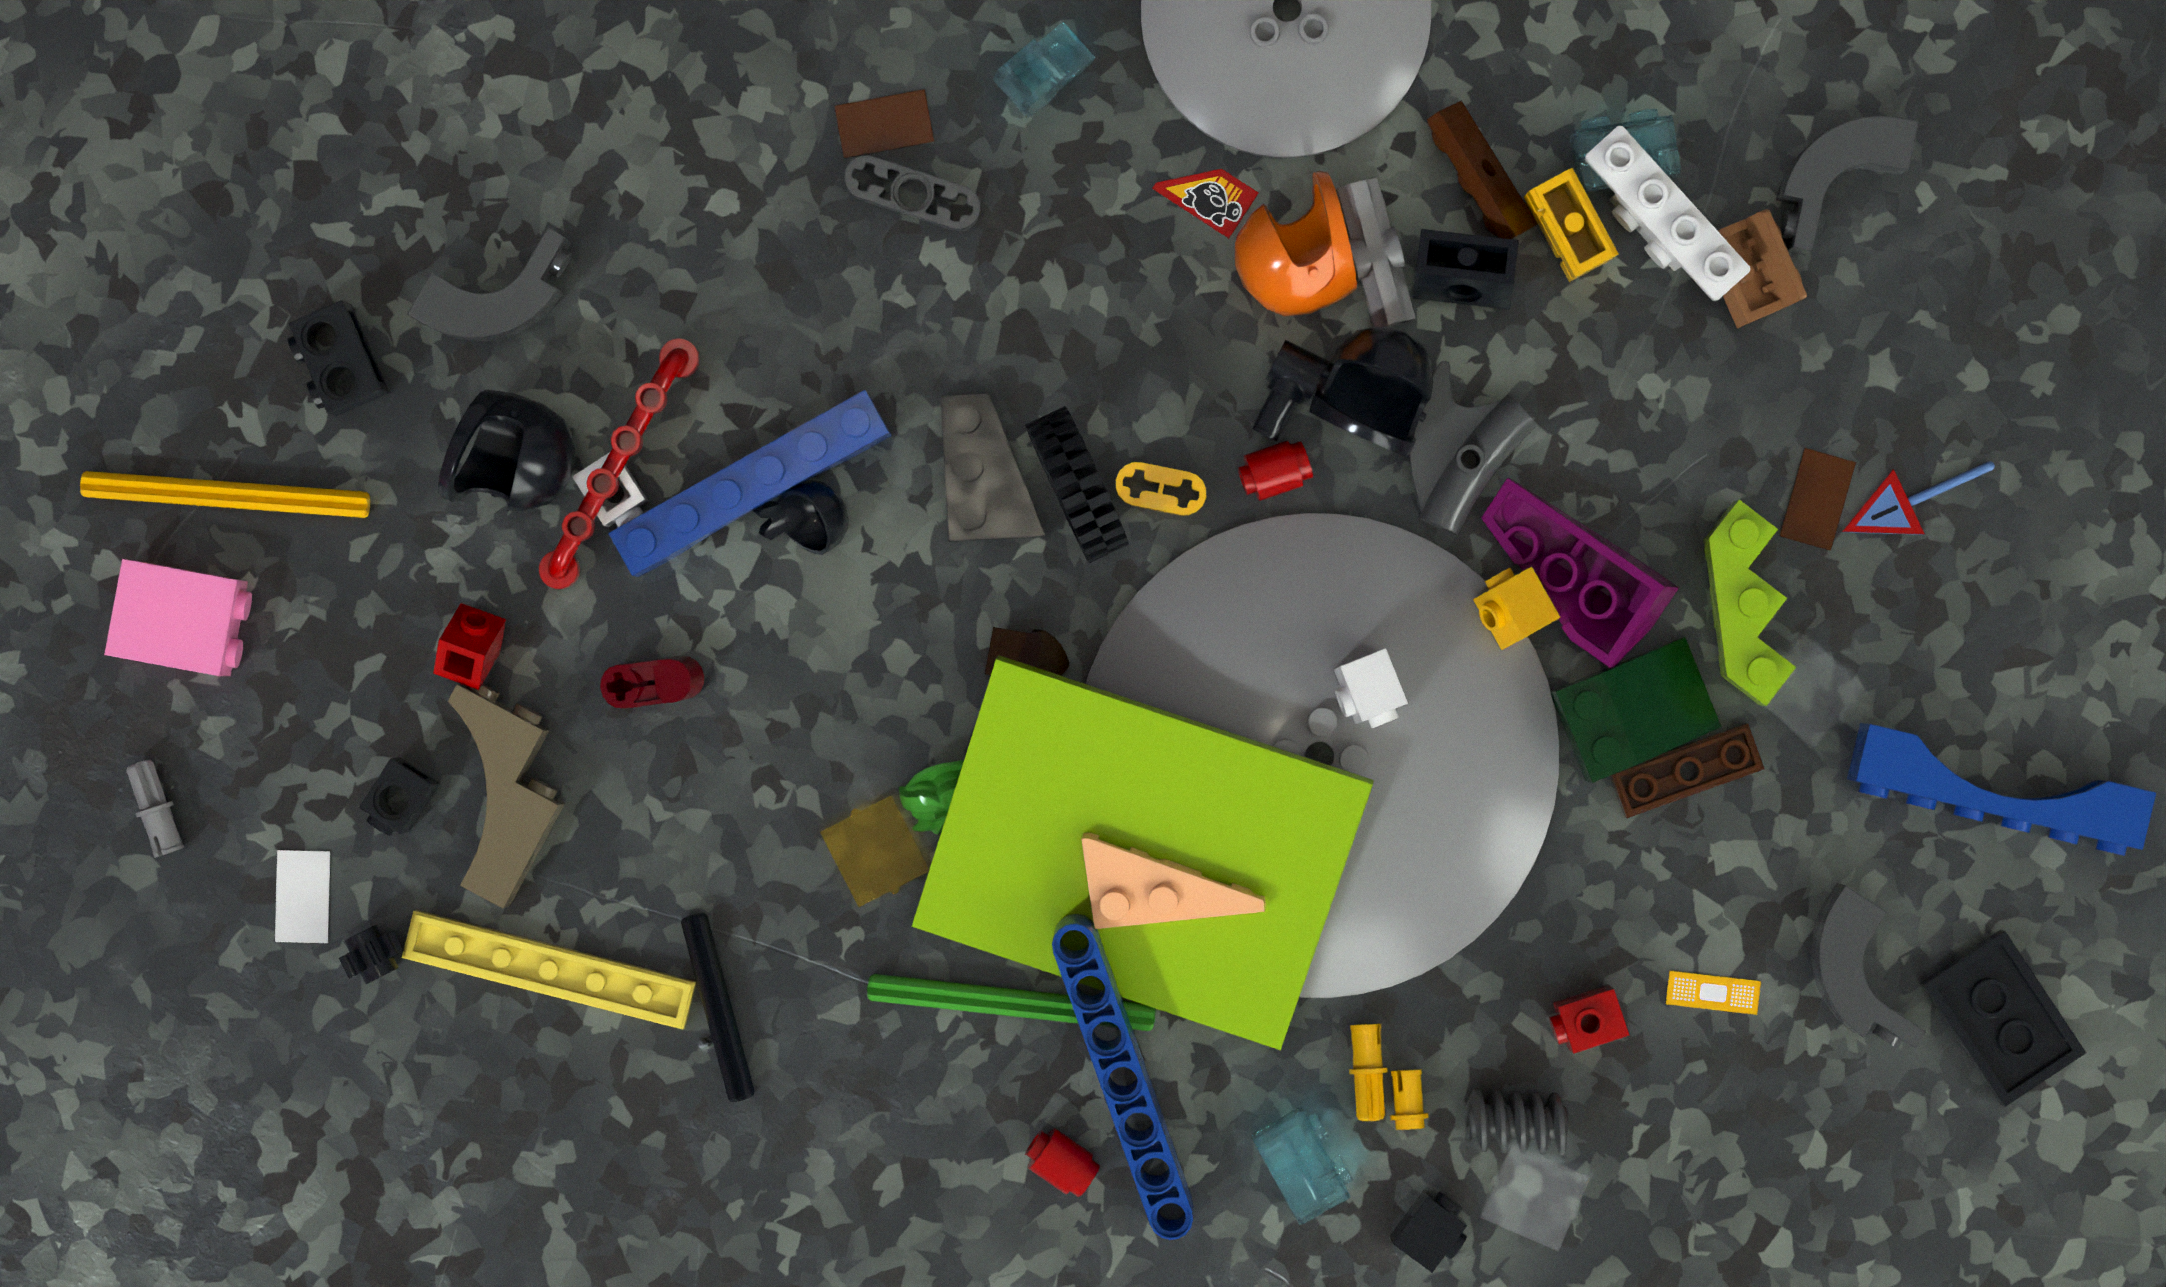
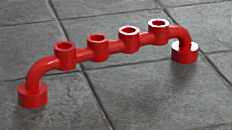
M680 338L668 341L660 351V366L650 383L641 385L636 391L635 400L637 406L626 425L618 427L611 436L612 450L602 467L589 474L586 482L588 492L577 511L569 513L562 522L564 534L555 550L547 553L539 564V575L547 586L554 589H565L577 581L580 574V565L574 555L581 542L593 535L595 530L594 519L605 500L617 493L619 488L618 477L630 456L636 455L642 449V435L654 414L661 412L666 407L668 400L666 393L674 379L691 376L699 366V352L691 342Z

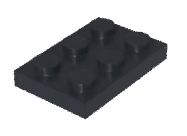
M1999 930L1920 983L2000 1105L2004 1107L2086 1054V1051L2004 930Z

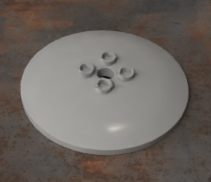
M1141 0V28L1147 58L1155 78L1174 107L1192 125L1219 143L1241 152L1271 158H1300L1330 152L1350 144L1379 125L1397 107L1415 80L1425 56L1431 27V0H1297L1301 7V13L1298 18L1289 22L1282 21L1275 16L1273 4L1276 0Z

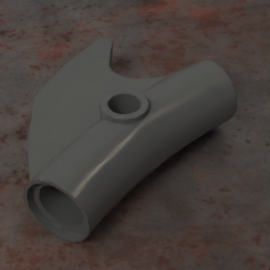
M1442 361L1433 374L1431 400L1423 410L1427 415L1424 422L1419 421L1414 434L1417 440L1409 456L1411 474L1421 511L1418 518L1436 528L1458 536L1474 504L1493 475L1513 450L1537 427V424L1526 410L1509 395H1506L1497 402L1470 408L1458 405L1451 395L1450 364L1447 361ZM1464 452L1472 453L1475 456L1476 464L1473 469H1468L1462 464L1461 456Z

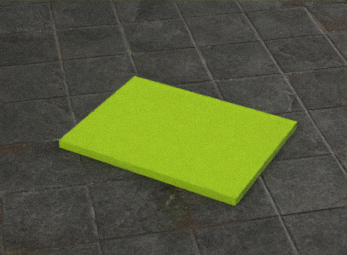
M998 655L911 927L1062 977L1052 948L1056 925L1062 918L1071 914L1084 915L1093 921L1081 841L1083 833H1093L1099 835V840L1127 850H1130L1131 847L1146 852L1154 859H1167L1201 871V876L1229 886L1235 883L1249 888L1258 896H1265V912L1101 928L1097 930L1121 997L1281 1050L1374 780ZM1071 930L1062 936V942L1071 950H1081L1089 943L1088 938L1081 931ZM1086 976L1078 982L1102 991L1105 989L1103 982L1094 976Z

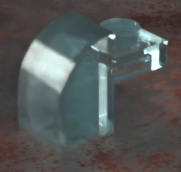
M1062 22L1039 42L1033 39L999 67L993 81L1027 118L1050 103L1056 94L1089 67L1096 57L1070 28Z

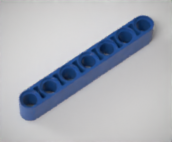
M1080 914L1068 915L1062 918L1056 925L1052 941L1053 954L1150 1226L1154 1233L1161 1238L1168 1240L1179 1239L1187 1234L1193 1222L1194 1206L1188 1184L1098 930L1094 928L1093 921L1088 917ZM1071 930L1081 931L1086 935L1089 943L1081 950H1071L1062 942V936ZM1086 976H1094L1103 982L1105 989L1098 995H1086L1079 989L1078 982ZM1101 1022H1111L1118 1026L1121 1034L1114 1040L1105 1041L1097 1037L1094 1028ZM1125 1067L1131 1069L1137 1076V1079L1128 1086H1121L1113 1082L1110 1074L1117 1068ZM1134 1113H1144L1151 1118L1153 1124L1146 1130L1137 1131L1129 1127L1126 1120ZM1151 1158H1159L1165 1161L1169 1168L1162 1175L1154 1176L1148 1174L1142 1165ZM1174 1203L1182 1207L1185 1213L1177 1220H1167L1160 1215L1158 1210L1165 1204Z

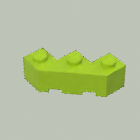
M1736 500L1731 503L1703 539L1710 582L1709 590L1714 628H1716L1720 674L1758 705L1767 706L1796 669V666L1758 638L1762 630L1787 600V597L1748 568L1778 529L1741 500Z

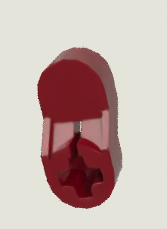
M688 656L627 662L609 667L603 673L600 689L606 702L615 708H634L674 703L693 698L699 694L704 685V673L700 664ZM650 680H655V684H650Z

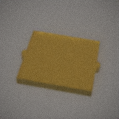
M892 795L862 811L853 809L850 817L820 832L858 907L888 892L892 894L898 893L901 885L930 870Z

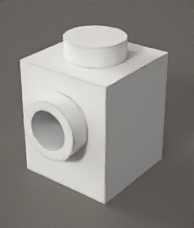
M1386 648L1334 669L1341 687L1335 690L1338 704L1345 717L1353 716L1355 724L1368 720L1371 728H1375L1399 718L1396 708L1408 704Z

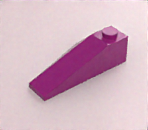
M1511 478L1506 479L1481 517L1514 564H1518L1522 571L1530 567L1534 569L1561 618L1558 620L1563 625L1561 628L1569 639L1609 668H1613L1653 628L1679 589L1678 586L1639 559Z

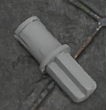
M143 760L128 766L127 774L140 812L135 813L137 818L141 817L146 828L154 858L185 848L170 808L174 805L173 801L167 802L154 762L152 760Z

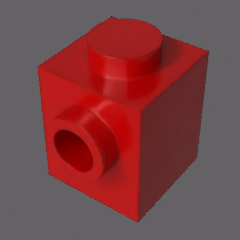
M460 603L439 638L433 674L479 690L500 654L506 619Z
M1609 985L1553 1003L1557 1014L1549 1017L1557 1044L1566 1043L1567 1048L1573 1054L1629 1036L1615 990Z

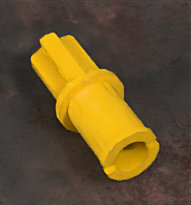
M1381 1024L1350 1025L1353 1069H1349V1074H1354L1356 1117L1360 1121H1379L1384 1119L1385 1116L1383 1073L1388 1072L1387 1067H1383Z

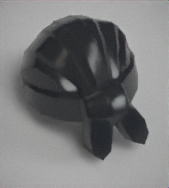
M821 481L799 484L781 494L778 501H769L753 510L760 518H769L760 526V535L772 540L785 532L801 548L813 554L823 555L841 543L848 530L849 518L842 498L830 486Z

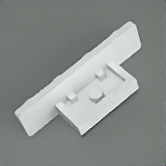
M1617 126L1586 154L1585 161L1615 193L1610 199L1615 206L1612 210L1613 216L1627 231L1632 232L1636 229L1648 242L1644 247L1645 251L1661 268L1664 269L1669 265L1673 271H1676L1682 267L1712 301L1719 300L1750 272V266L1623 126Z

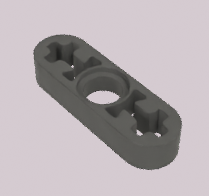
M870 155L856 157L848 164L845 170V184L849 192L858 200L958 232L971 229L976 225L981 216L979 198L972 189ZM867 166H873L875 176L888 182L889 172L898 173L899 175L894 179L891 186V200L881 198L886 190L877 185H869L867 191H861L859 181L854 178L856 171L865 172ZM909 180H918L927 188L925 201L917 207L906 206L899 198L901 186ZM935 187L945 189L940 195L943 200L956 202L959 196L967 197L966 204L969 208L973 209L971 215H962L959 221H953L952 212L948 208L938 205L937 215L927 213L935 201Z

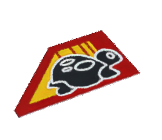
M1223 169L1157 182L1152 188L1228 239L1259 194Z

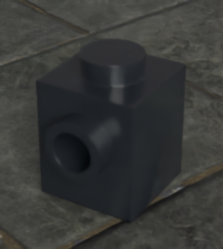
M1423 1190L1389 1237L1393 1245L1433 1273L1445 1256L1452 1259L1466 1241L1467 1235L1463 1231L1467 1225L1463 1218L1458 1216L1463 1208L1441 1191L1433 1197Z

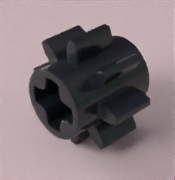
M374 925L345 940L344 943L349 953L340 957L339 960L349 979L361 974L365 984H368L398 969L399 967L394 956L404 950L394 930L382 935L378 926Z

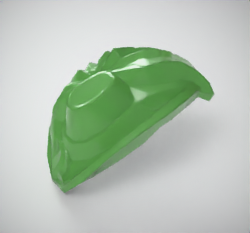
M964 760L941 763L925 768L915 774L906 787L899 786V795L903 808L911 811L912 816L918 819V823L912 827V830L918 832L932 831L934 834H941Z

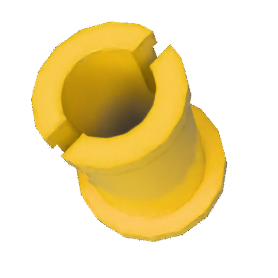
M1422 1069L1391 1071L1395 1114L1390 1115V1120H1395L1396 1130L1425 1128L1424 1119L1429 1118V1113H1424Z

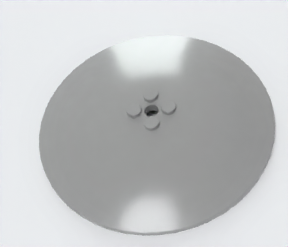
M1302 513L1271 517L1243 524L1217 534L1187 550L1161 569L1145 584L1117 617L1099 648L1086 681L1087 685L1305 757V752L1311 744L1315 742L1326 743L1333 752V760L1330 766L1374 780L1299 996L1304 998L1350 996L1392 987L1422 975L1449 960L1472 943L1499 917L1517 894L1531 871L1548 831L1555 806L1559 778L1557 718L1547 677L1528 636L1501 650L1491 631L1483 625L1479 616V609L1473 599L1489 590L1485 580L1456 556L1421 536L1400 527L1369 518L1342 514ZM1386 648L1408 704L1396 708L1399 718L1375 728H1371L1368 720L1355 724L1353 716L1345 717L1338 704L1335 690L1341 687L1334 669Z

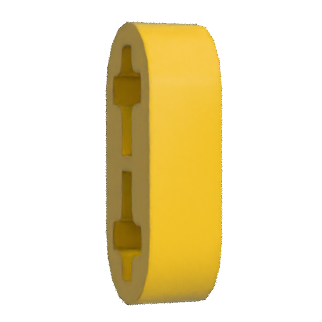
M1132 462L1125 465L1119 471L1116 478L1118 496L1126 504L1179 516H1189L1196 513L1206 500L1204 482L1196 474L1188 471L1143 462ZM1135 471L1144 472L1145 481L1159 484L1158 493L1145 490L1140 493L1139 498H1133L1130 496V488L1123 486L1124 478H1132ZM1183 480L1191 481V489L1199 492V498L1197 501L1190 500L1187 508L1177 506V497L1163 494L1164 485L1177 488L1181 486Z

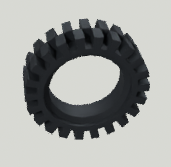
M1066 406L1025 424L1039 461L1088 563L1128 546L1127 536L1111 502L1112 500Z

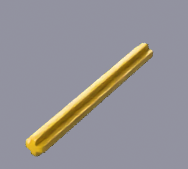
M93 471L83 472L80 480V493L88 498L358 518L368 517L371 504L370 494L364 491Z

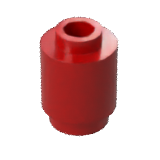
M1287 440L1244 455L1245 465L1238 467V473L1246 495L1255 493L1259 501L1302 487L1303 481L1313 478L1312 468L1301 441L1290 444Z
M1053 1128L1048 1134L1041 1130L1034 1137L1025 1152V1155L1031 1158L1027 1166L1029 1170L1064 1194L1071 1192L1077 1197H1080L1086 1191L1100 1168V1164L1092 1160L1093 1154L1056 1128Z

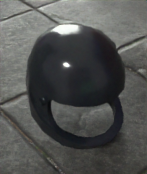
M1386 326L1357 330L1339 346L1328 367L1324 368L1309 412L1367 441L1397 454L1408 456L1417 440L1414 437L1419 421L1424 422L1427 413H1424L1423 410L1431 400L1433 389L1432 360L1422 343L1404 330Z
M489 389L481 391L469 405L449 443L439 475L438 493L442 498L451 502L460 501L472 492L490 493L493 497H502L506 500V511H527L548 505L561 496L575 468V445L572 431L564 418L543 403L509 392ZM480 426L474 445L464 465L455 477L463 453L475 431Z

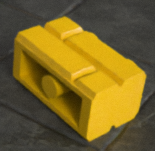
M1573 168L1534 187L1524 196L1555 257L1562 259L1560 266L1569 282L1607 263L1619 254Z

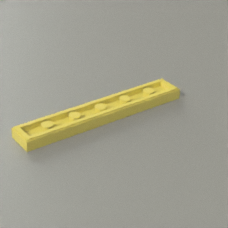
M420 910L413 911L401 957L682 1030L686 1027L697 981Z

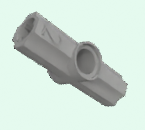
M1376 177L1336 189L1349 236L1356 279L1362 283L1371 323H1373V327H1392L1414 320L1415 314L1402 270L1405 269V261L1395 227L1390 226L1386 204L1380 189L1381 186Z

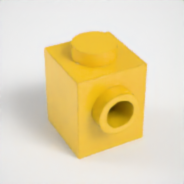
M1532 567L1517 575H1514L1511 568L1502 571L1485 581L1489 589L1487 592L1473 599L1479 609V616L1483 625L1491 631L1501 650L1561 618Z

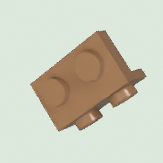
M1764 209L1746 219L1717 230L1750 266V272L1723 295L1737 329L1807 297L1801 275L1792 262L1782 239L1781 230L1775 223L1769 209Z

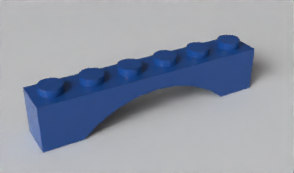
M863 390L608 534L631 575L641 577L682 554L745 514L797 485L852 459L891 437L892 434L869 393Z
M1860 723L1847 780L1860 783L1858 791L1860 793L1887 799L1889 790L1908 794L1906 804L1935 810L1937 801L1955 805L1953 815L1981 822L1983 821L1984 813L2003 817L2002 827L2030 833L2032 824L2050 828L2048 838L2078 844L2079 836H2084L2097 840V850L2125 856L2127 847L2143 850L2156 797V792L2103 780H2094L2075 790L2049 797L2013 798L2001 796L1978 788L1954 774L1929 751L1918 735L1867 723Z

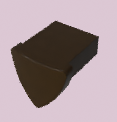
M993 627L985 675L991 676L998 655L1060 676L1069 668L1070 662L1057 639L1044 630L1034 629L1031 634Z

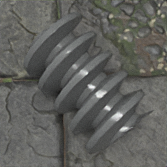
M1473 1089L1468 1099L1465 1113L1466 1150H1468L1473 1137L1478 1139L1482 1152H1487L1492 1138H1497L1501 1153H1506L1511 1139H1516L1520 1153L1526 1154L1531 1140H1536L1540 1155H1545L1550 1141H1555L1559 1154L1565 1156L1568 1116L1567 1108L1563 1107L1559 1094L1551 1093L1544 1106L1540 1094L1532 1092L1528 1097L1526 1105H1524L1520 1092L1512 1091L1505 1105L1501 1092L1493 1090L1485 1104L1481 1091Z

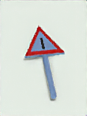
M1988 461L1908 498L1893 469L1842 532L1925 535L1912 506L1990 472L1994 469L1995 465L1993 462Z

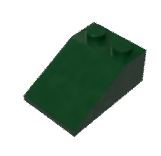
M1685 637L1620 662L1613 668H1605L1550 691L1584 779L1591 783L1636 766L1722 727Z

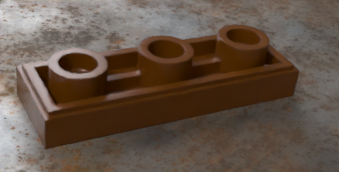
M1462 100L1438 111L1427 119V123L1432 129V138L1435 145L1450 158L1458 171L1457 177L1461 187L1474 197L1483 212L1484 224L1493 235L1498 236V238L1514 239L1537 225L1536 220Z
M1744 723L1669 750L1610 777L1625 818H1630L1764 770V766L1749 724ZM1685 762H1691L1695 768V773L1689 780H1684L1680 775V768Z

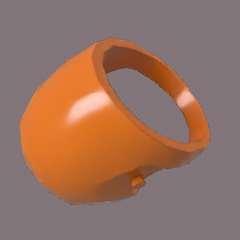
M1316 171L1313 173V204L1310 210L1300 219L1290 224H1279L1275 221L1267 206L1263 204L1248 217L1236 237L1235 267L1243 287L1267 310L1282 316L1311 314L1341 301L1357 289L1356 272L1339 199L1328 172Z

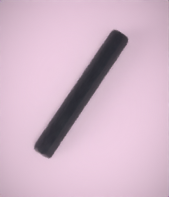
M705 913L686 916L682 919L681 926L728 1100L730 1102L743 1101L751 1098L755 1091L708 916Z

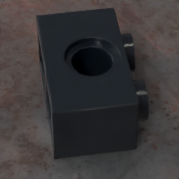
M1421 229L1413 299L1510 310L1519 240Z

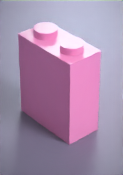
M122 559L104 655L215 676H231L232 668H238L243 652V641L238 639L241 620H247L252 604V593L246 591L248 581L137 560Z

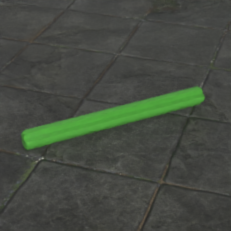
M873 974L868 979L867 998L870 1001L1078 1023L1069 996L1064 994ZM1123 1001L1133 1030L1150 1031L1153 1029L1155 1008L1137 1002ZM1101 1022L1097 1025L1118 1028L1117 1025L1111 1022Z

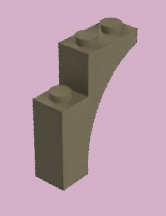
M457 684L448 702L461 716L477 744L483 763L487 791L486 817L482 837L474 859L460 886L503 909L511 906L565 805L564 802L554 798L558 790L549 784L533 777L529 784L523 781L550 729L539 724L543 716L519 703H516L514 709H511L496 701L500 693L485 684H482L479 690L463 684Z

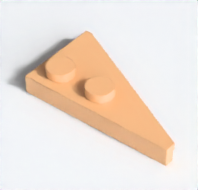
M1083 833L1081 841L1095 929L1265 912V896H1258L1249 888L1235 883L1229 886L1201 876V871L1167 859H1154L1146 852L1133 847L1130 850L1099 840V835L1093 833Z

